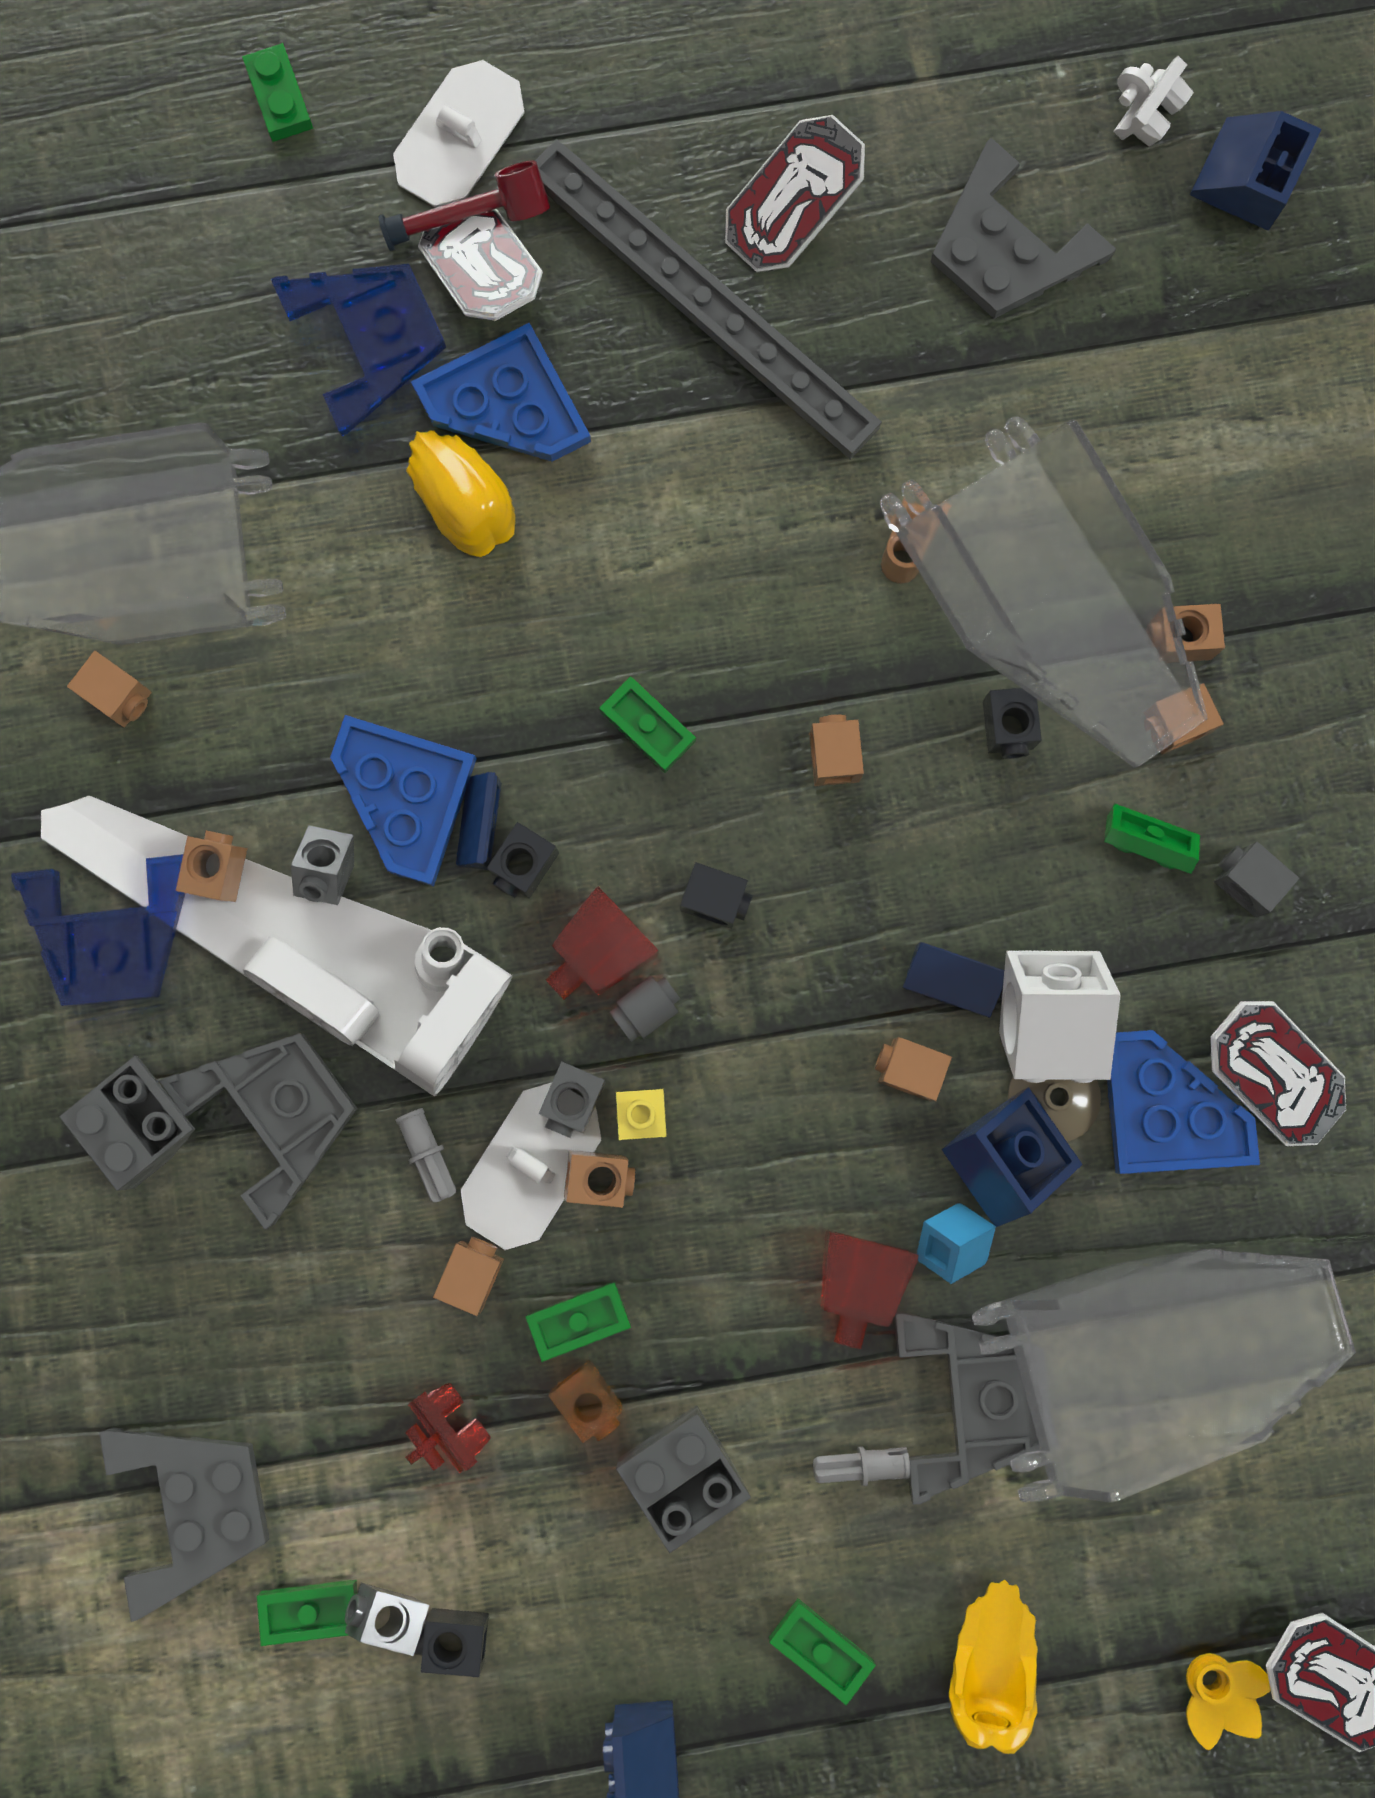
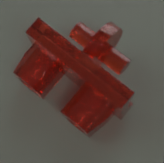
M451 1383L431 1391L428 1395L426 1392H423L407 1404L430 1434L429 1437H426L417 1423L405 1432L415 1445V1448L405 1456L411 1465L421 1457H424L432 1470L435 1471L445 1462L435 1449V1446L438 1445L458 1473H461L463 1470L466 1472L478 1462L475 1456L491 1439L488 1432L476 1418L472 1419L457 1433L445 1419L464 1403Z

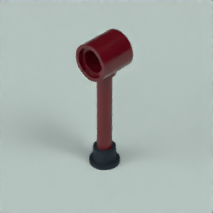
M534 160L519 162L496 172L495 179L498 189L403 218L402 214L385 218L383 214L379 215L380 227L389 251H394L397 244L410 241V235L504 207L509 221L525 220L547 211L550 205L537 162Z

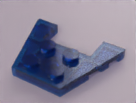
M409 264L353 269L352 274L327 276L326 272L309 273V278L289 280L288 276H278L271 279L289 321L333 304L365 374L364 377L323 394L341 436L348 434L446 348L442 334Z
M183 854L146 858L149 905L138 908L62 916L59 871L46 869L11 873L15 890L20 891L27 908L24 912L31 927H34L43 951L40 953L61 1006L74 1007L159 998L185 893L176 891Z

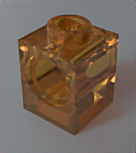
M590 1360L553 1387L548 1395L582 1443L592 1436L597 1441H600L620 1425L617 1416L622 1413L623 1405ZM584 1393H592L599 1397L603 1408L597 1415L585 1416L577 1409L576 1399Z

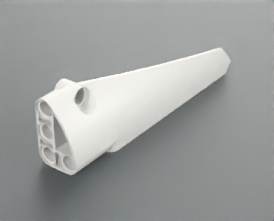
M86 796L64 805L41 810V839L342 1042L351 1046L357 1044L433 1096H436L457 1069L487 1023L512 979L511 974L463 944L461 936L452 929L439 927L430 930L345 897H341L339 904L334 905L324 902H312L305 898L293 896L292 877L245 859L236 902L221 901L176 891L187 835L92 796ZM216 853L212 854L206 863L207 872L211 877L218 872L220 867V860ZM446 946L454 951L455 956L450 961L438 962L430 956V953L437 947Z

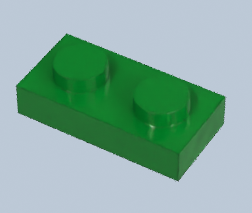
M281 43L242 56L272 142L314 129L284 44Z
M631 676L599 708L600 713L664 773L696 742V737Z
M1114 803L1107 816L1104 842L1113 845L1122 852L1136 853L1152 859L1165 868L1179 869L1189 874L1192 873L1199 861V834Z
M615 1281L525 1316L541 1362L631 1328L630 1320Z
M357 1580L261 1591L257 1595L261 1646L349 1636L345 1633L347 1627L345 1613L350 1599L354 1594L358 1593Z
M798 1598L769 1636V1643L845 1705L849 1703L876 1666L874 1660Z

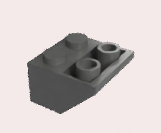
M138 1056L131 1058L59 1116L117 1191L135 1189L172 1159L195 1130Z
M697 1405L619 1457L616 1470L669 1554L751 1498L725 1448Z

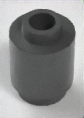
M650 975L616 1001L618 1006L609 1013L632 1042L640 1035L644 1039L677 1014L678 1010L673 1004L679 1001L680 997L665 977L656 982Z

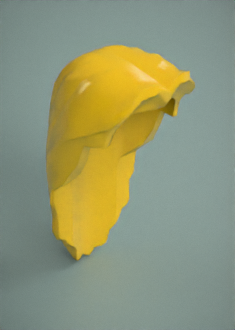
M433 430L428 432L416 431L414 441L409 443L412 456L408 460L409 465L406 472L413 480L414 490L419 494L427 510L432 515L441 534L449 539L457 549L476 557L485 556L496 545L509 541L515 531V510L508 489L501 478L480 457L477 451L464 443L459 436H439Z
M1006 1580L1001 1581L1000 1584L991 1582L986 1594L983 1597H978L966 1609L965 1621L958 1634L957 1651L953 1662V1674L949 1688V1700L955 1727L969 1746L976 1749H985L993 1746L1004 1754H1014L1029 1738L1038 1713L1036 1701V1659L1038 1647L1035 1640V1616L1031 1614L1028 1606L1022 1603L1018 1586L1016 1584L1009 1585Z

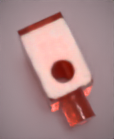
M598 886L554 941L552 947L565 962L546 981L563 1000L583 982L599 996L653 961L659 955V950Z
M826 1231L821 1307L824 1311L840 1315L834 1342L862 1349L868 1322L884 1327L890 1326L917 1264L918 1254L835 1231Z

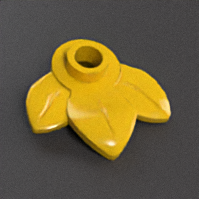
M1206 1653L1196 1657L1190 1663L1186 1673L1187 1686L1192 1694L1186 1709V1719L1192 1735L1198 1743L1206 1750H1211L1218 1743L1223 1729L1239 1736L1259 1739L1262 1734V1719L1256 1699L1271 1691L1267 1673L1259 1665L1247 1660L1228 1663L1223 1657L1213 1653ZM1208 1671H1216L1217 1678L1215 1682L1211 1685H1204L1203 1676Z

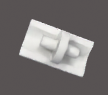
M1179 56L1172 60L1166 70L1158 69L1153 73L1152 66L1144 63L1140 69L1137 67H1127L1123 70L1117 81L1118 87L1122 92L1119 101L1126 107L1130 106L1132 102L1133 104L1113 131L1121 140L1134 134L1150 147L1161 140L1168 131L1171 123L1156 110L1161 104L1173 115L1188 102L1194 93L1180 77L1187 64Z

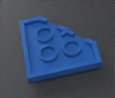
M530 323L411 381L416 395L432 425L551 462L591 442V436Z
M345 715L330 758L338 774L341 776L367 831L372 837L387 871L391 874L434 887L477 758L473 754Z
M1154 1030L1116 1033L1111 1078L1107 1080L1116 1174L1260 1165L1256 1121L1252 1114L1241 1105L1233 1102L1218 1089L1219 1086L1190 1061L1184 1060Z

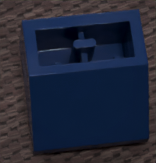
M1283 111L1227 117L1193 186L1190 196L1269 231L1286 206L1322 129Z
M673 1700L615 1705L614 1720L611 1723H605V1740H603L605 1773L614 1772V1774H609V1792H607L606 1798H679Z

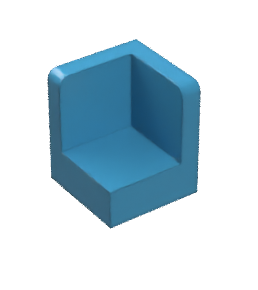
M957 1203L924 1221L915 1259L950 1284H953L986 1264L996 1226L965 1205Z

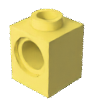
M663 1089L616 1092L619 1140L667 1137Z

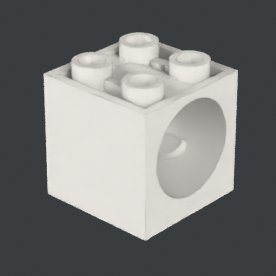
M1006 951L999 1034L1014 1079H1023L1032 1083L1044 1082L1047 1079L1072 1080L1078 1083H1089L1093 1080H1110L1121 994L1100 951Z

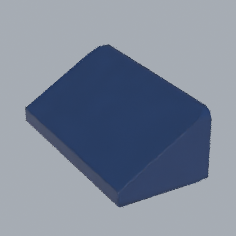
M487 772L470 777L464 797L456 865L459 867L488 870L487 867L492 861L502 785L496 773Z
M920 942L916 945L902 988L990 1018L1003 988L1005 970Z

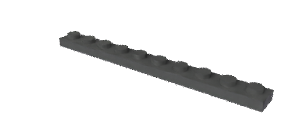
M557 138L535 160L548 196L850 460L880 429L882 421Z

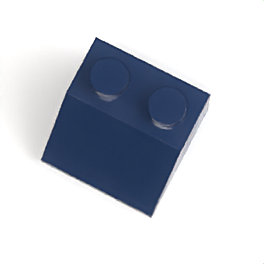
M1029 1087L969 1125L941 1149L996 1227L1031 1214L1083 1165Z

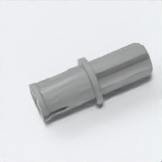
M423 1108L397 1118L396 1123L401 1129L412 1156L408 1160L409 1164L415 1163L430 1201L435 1203L454 1195L456 1187L441 1154L444 1147L443 1145H437L424 1115Z
M863 1446L857 1448V1453L818 1456L814 1458L813 1470L815 1480L818 1483L860 1480L862 1486H867L869 1481L909 1479L910 1460L907 1447L865 1450Z

